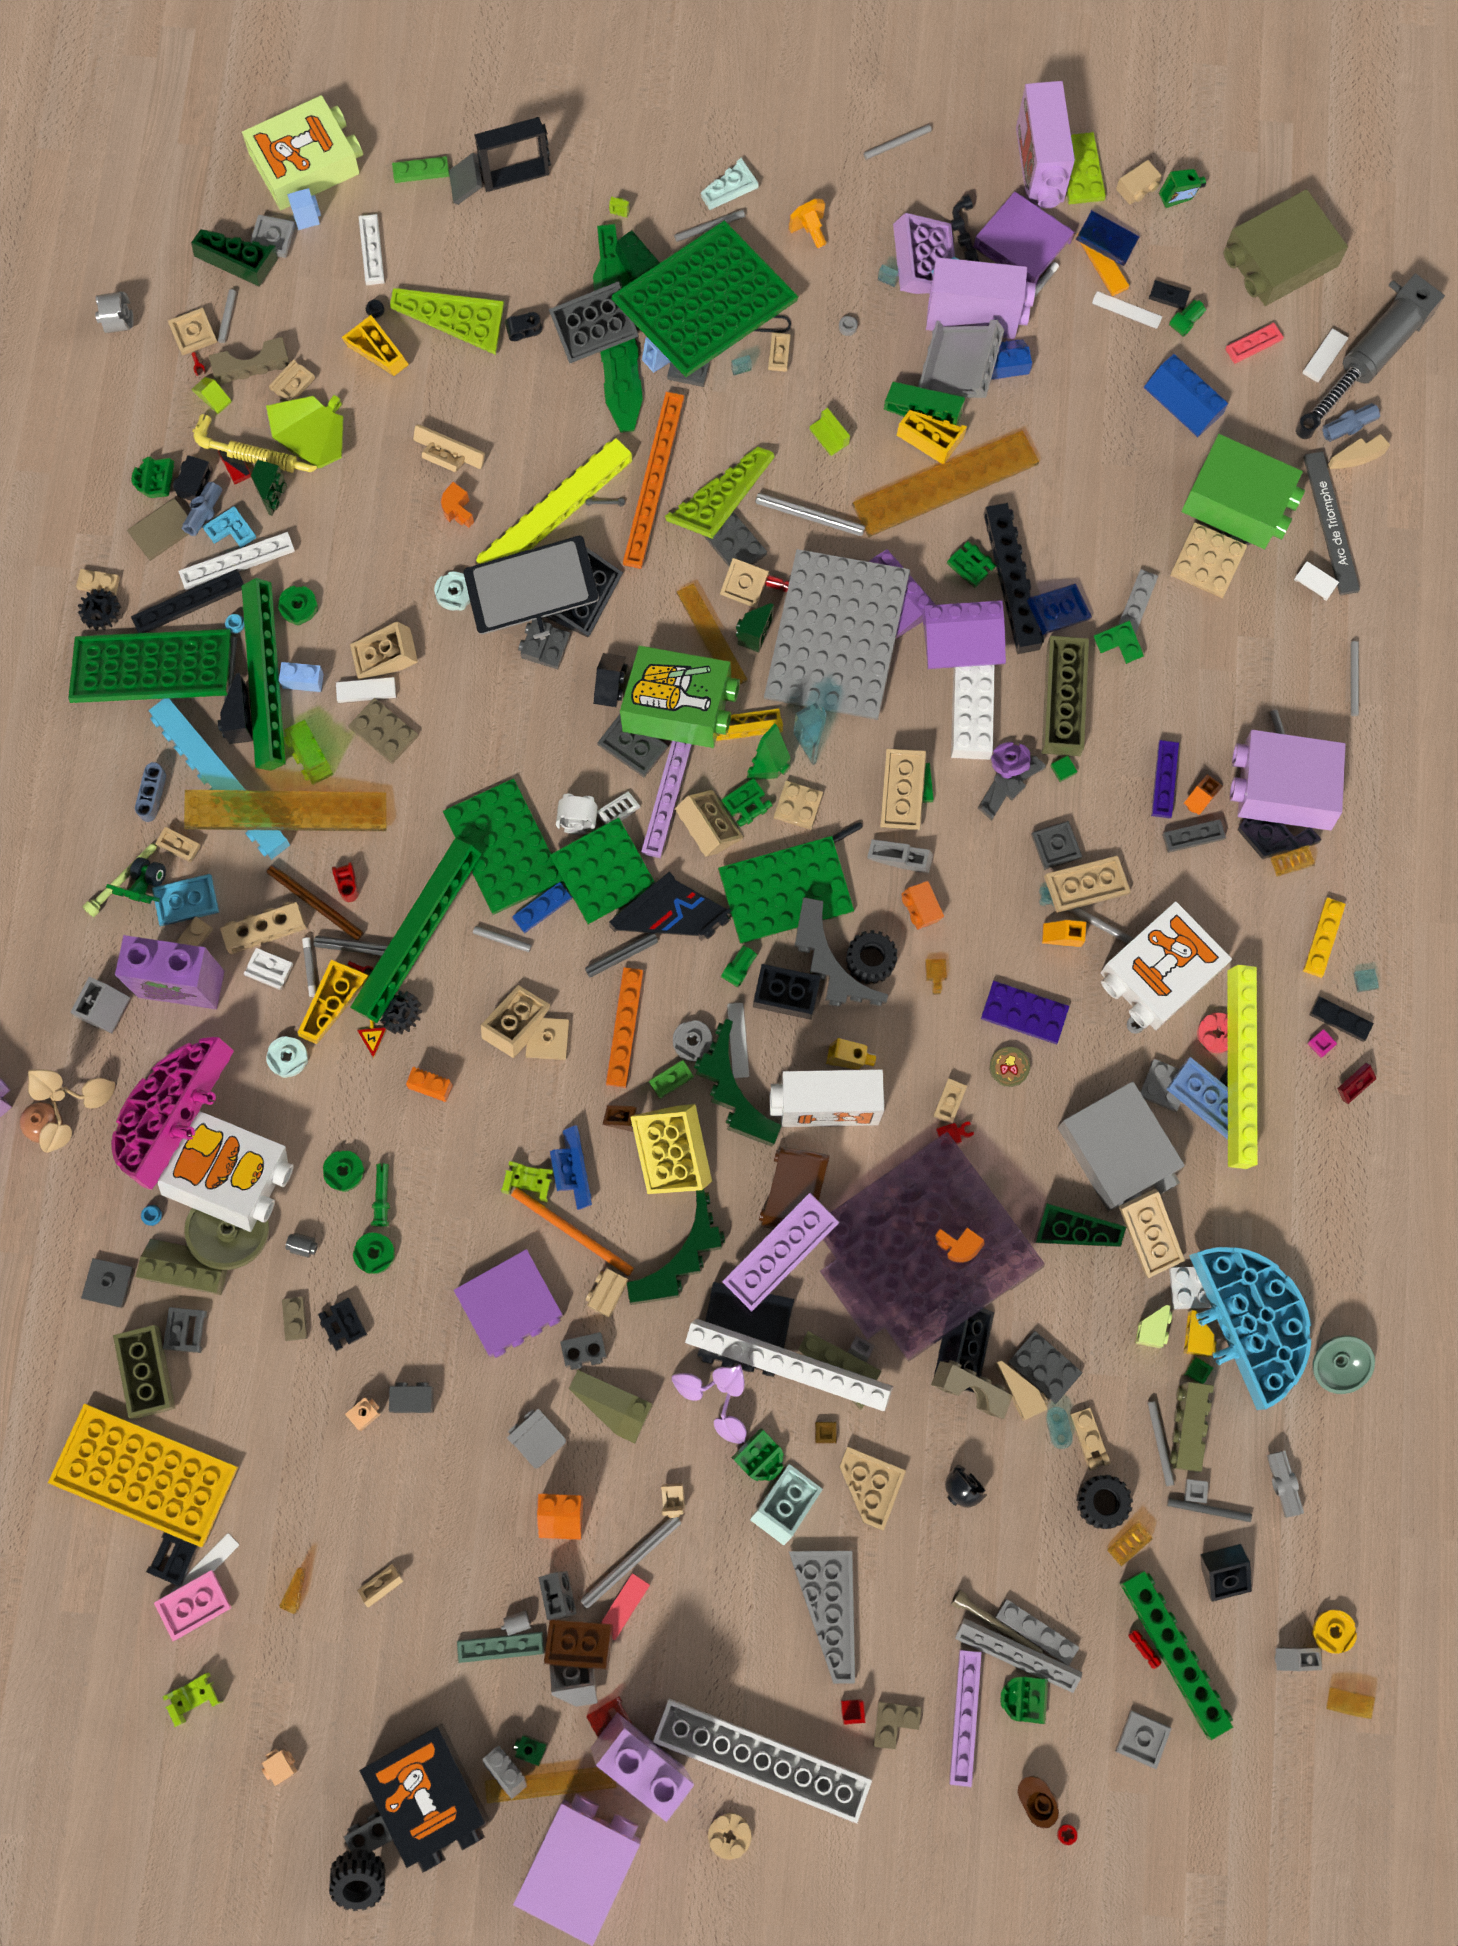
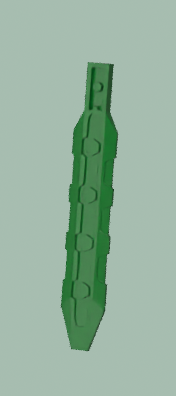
M616 225L597 226L600 261L593 274L594 291L618 281L621 282L622 287H625L631 281L628 272L625 271L615 251L617 245ZM635 338L600 352L605 378V403L620 433L635 431L643 401L637 363L639 358Z

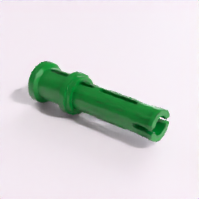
M381 1163L376 1164L375 1202L372 1204L374 1214L373 1221H371V1225L376 1227H386L390 1223L388 1221L390 1204L387 1202L389 1164L383 1163V1171Z

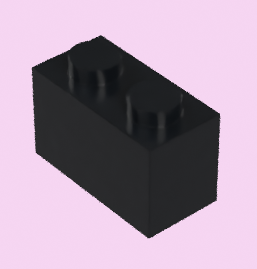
M187 456L186 460L181 464L179 477L175 478L173 483L177 496L192 501L195 497L201 495L213 471L208 461Z

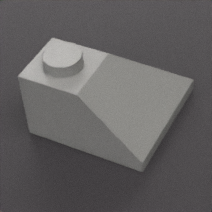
M549 1665L552 1696L576 1707L598 1703L594 1669Z

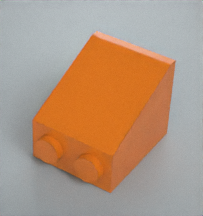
M538 1494L537 1522L539 1538L581 1540L584 1497L581 1495Z

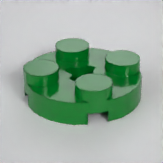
M288 587L279 597L278 607L282 617L294 625L298 626L308 622L318 611L317 599L314 593L307 587ZM294 602H303L301 604L302 607L294 608Z
M336 1151L327 1157L323 1165L324 1180L336 1191L348 1192L353 1190L361 1183L365 1174L362 1160L351 1151ZM341 1166L343 1168L348 1166V1174L346 1176L344 1174L342 1176L339 1175V1168Z
M374 1232L367 1233L357 1240L353 1250V1259L357 1267L368 1274H380L386 1271L394 1262L395 1248L388 1237ZM372 1248L375 1250L379 1249L380 1253L377 1254L378 1257L376 1259L369 1257L370 1249Z

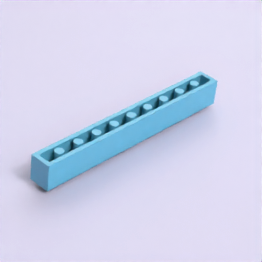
M169 698L161 700L148 710L152 715L150 718L152 723L157 728L160 726L164 730L162 735L168 742L172 740L175 743L173 748L180 756L183 754L186 756L187 760L185 762L192 771L196 768L199 772L197 776L204 785L208 783L211 786V789H209L211 794L216 799L221 798L223 801L222 807L227 813L232 812L236 816L233 820L240 828L242 826L246 828L247 832L245 834L251 842L256 840L260 845L257 848L264 857L268 855L272 860L290 846L285 836Z

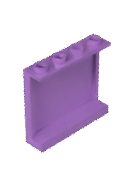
M1014 192L976 236L973 247L997 264L1027 267L1026 282L1036 284L1039 276L1067 243L1071 244L1074 232L1068 226L1057 221L1055 217L1041 210L1039 206L1032 204L1024 196Z
M527 1249L454 1289L457 1298L490 1357L494 1356L497 1358L505 1354L506 1348L510 1346L515 1348L525 1342L524 1338L529 1335L531 1337L539 1335L543 1332V1327L547 1325L552 1327L561 1322L560 1318L563 1317Z

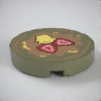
M1005 1047L994 1053L990 1061L989 1070L992 1078L1000 1085L1014 1087L1026 1080L1030 1071V1063L1023 1051L1015 1047Z

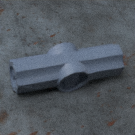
M1371 403L1356 411H1347L1339 419L1323 426L1324 438L1331 442L1346 434H1355L1363 426L1379 419L1380 414L1377 405Z
M208 482L201 495L195 497L190 502L192 510L182 526V530L185 533L196 536L204 522L214 516L215 512L212 508L222 492V488L214 482Z

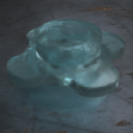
M1041 887L1039 889L1041 894L1040 905L1046 906L1051 904L1054 906L1052 898L1047 897V895H1050L1048 887Z

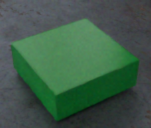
M1069 756L1050 765L1059 782L1076 775L1078 772Z
M1194 1357L1184 1375L1196 1383L1204 1384L1213 1367L1198 1357Z

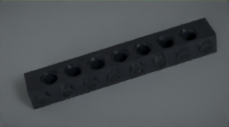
M1008 503L986 506L983 515L994 561L997 565L996 569L1017 654L1039 651L1042 643H1044L1043 632H1039L1038 628L1040 620L1038 614H1035L1034 596H1031L1029 591L1031 590L1030 579H1026L1025 575L1027 567L1025 561H1022L1021 558L1022 546L1017 542L1018 530L1016 526H1013L1012 522L1014 520L1013 510L1009 509ZM997 524H1004L1006 527L1001 528ZM1002 541H1007L1010 545H1004ZM1011 558L1014 562L1010 563L1006 559ZM1010 576H1016L1018 580H1013ZM1020 593L1023 597L1018 598L1014 594ZM1019 611H1025L1027 615H1021ZM1028 628L1031 630V633H1026L1023 629Z

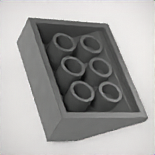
M618 281L549 309L569 364L639 337L636 325L611 300L612 295L623 288L621 282Z

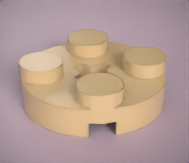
M725 1813L713 1820L708 1831L710 1848L717 1856L723 1859L732 1860L740 1858L748 1850L751 1843V1831L745 1819L735 1813ZM729 1830H733V1835L736 1836L735 1840L726 1842V1837L723 1836L724 1832L728 1833Z

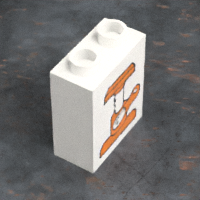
M1175 901L1105 965L1101 971L1104 977L1101 984L1113 998L1118 999L1120 996H1123L1132 1006L1129 1014L1138 1025L1143 1028L1151 1025L1156 1031L1218 975L1232 958Z
M883 1070L783 1071L781 1083L771 1084L770 1116H781V1127L879 1125L884 1112Z

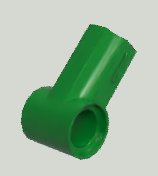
M1194 300L1182 312H1178L1172 318L1169 326L1182 337L1186 336L1194 326V323L1206 312L1204 304L1199 300Z
M743 946L732 963L730 962L726 966L721 978L738 988L745 979L746 972L756 959L757 954L749 947Z

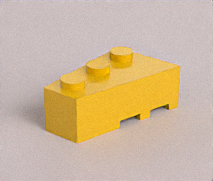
M372 315L341 337L347 347L393 376L409 365Z
M909 410L899 423L897 436L944 465L963 440L967 426L961 425L960 427L950 424V421H939L932 419L933 416Z

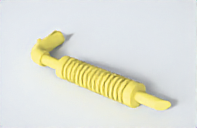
M204 414L200 415L195 429L192 430L195 442L205 449L213 448L227 452V457L242 459V461L246 460V462L256 464L258 459L278 465L281 470L291 473L295 469L313 472L317 469V466L298 462L296 456L285 455V453L274 452L273 450L240 442L237 443L232 440L229 444L212 441V438L206 437L208 434L207 429L212 421L208 415H206L204 420Z

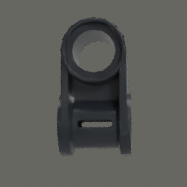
M529 312L507 318L505 326L509 340L516 342L538 336L542 332L540 316L535 312Z

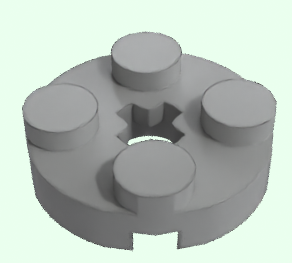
M695 1020L684 1022L676 1028L673 1034V1048L682 1059L696 1062L697 1057H702L704 1053L709 1054L708 1050L712 1043V1035L710 1029L704 1023ZM696 1036L698 1043L692 1046L689 1045L688 1037L693 1038Z

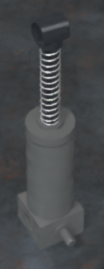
M1416 273L1403 287L1392 280L1389 283V287L1398 293L1393 304L1343 359V367L1347 374L1341 377L1338 383L1332 387V391L1326 394V397L1317 404L1314 410L1301 417L1296 427L1297 436L1301 439H1310L1321 424V419H1324L1327 412H1330L1333 405L1339 402V398L1345 395V392L1348 391L1349 387L1351 388V385H1354V382L1358 381L1364 384L1371 382L1416 330L1419 332L1432 318L1445 295Z

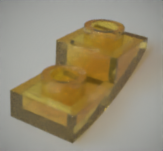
M1330 1687L1326 1709L1372 1719L1376 1697Z

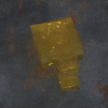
M926 959V981H932L933 995L941 994V980L947 979L946 959Z

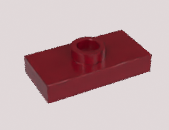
M1365 1063L1337 1088L1343 1102L1346 1104L1352 1102L1377 1079L1371 1065Z

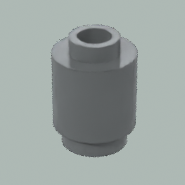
M295 1233L288 1236L285 1249L289 1250L292 1254L310 1258L311 1255H315L318 1243L315 1242L313 1237Z

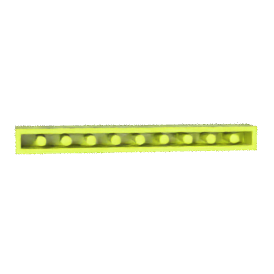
M617 438L612 442H607L603 450L598 454L592 455L587 464L580 466L572 477L566 478L557 490H552L543 502L537 503L533 511L523 515L518 524L508 528L505 535L500 539H496L487 551H482L476 559L477 565L533 549L580 508L586 499L591 498L632 462V453Z
M1236 965L1227 970L1228 1167L1248 1169L1258 1165L1257 967Z

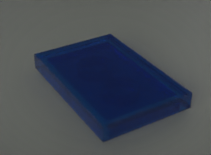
M1091 210L1076 240L1125 266L1140 236Z
M1076 583L1031 597L1027 600L1043 635L1088 621L1092 618Z

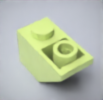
M1169 1305L1163 1306L1138 1323L1135 1343L1155 1348H1162L1164 1344H1167L1169 1332H1166V1328L1172 1319Z

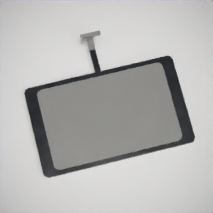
M581 535L467 567L463 571L476 628L481 635L537 619L540 633L533 635L534 639L540 638L544 640L546 636L550 635V631H545L542 617L591 604L599 600L585 541Z

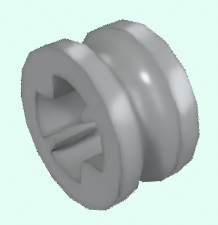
M1130 1017L1126 1024L1127 1029L1134 1034L1142 1032L1144 1028L1140 1025L1139 1029H1136V1026L1132 1027L1131 1024L1134 1020Z

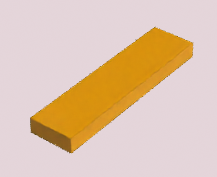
M1094 226L1078 233L1077 239L1111 296L1128 290L1129 284Z

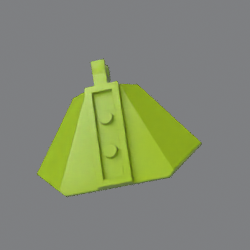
M333 395L327 407L323 406L314 396L266 405L272 438L287 447L290 452L302 460L317 466V468H322L341 459L344 417L335 413L342 405L340 398Z

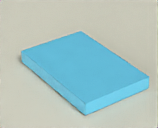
M211 874L152 887L153 896L160 898L159 902L154 901L160 926L219 913Z

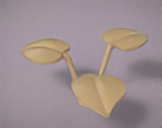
M44 1069L28 1070L29 1095L35 1100H45L50 1097V1102L53 1105L57 1118V1124L49 1122L42 1128L39 1135L40 1148L44 1152H52L65 1146L71 1139V1128L67 1124H61L60 1114L56 1105V1101H61L65 1097V1093H69L78 1099H84L83 1103L86 1108H98L108 1102L113 1095L115 1082L105 1078L90 1079L82 1088L83 1095H79L67 1087H63L61 1076L54 1071Z

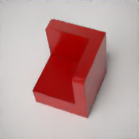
M863 1699L841 1701L842 1722L844 1725L866 1723Z

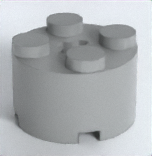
M125 292L96 295L98 306L96 320L98 323H102L105 333L127 331L133 327V312L128 309L127 304H130V301Z

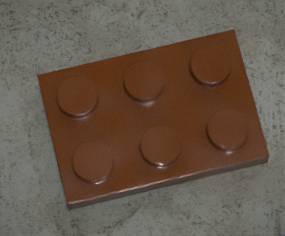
M549 1620L544 1664L608 1670L613 1625Z

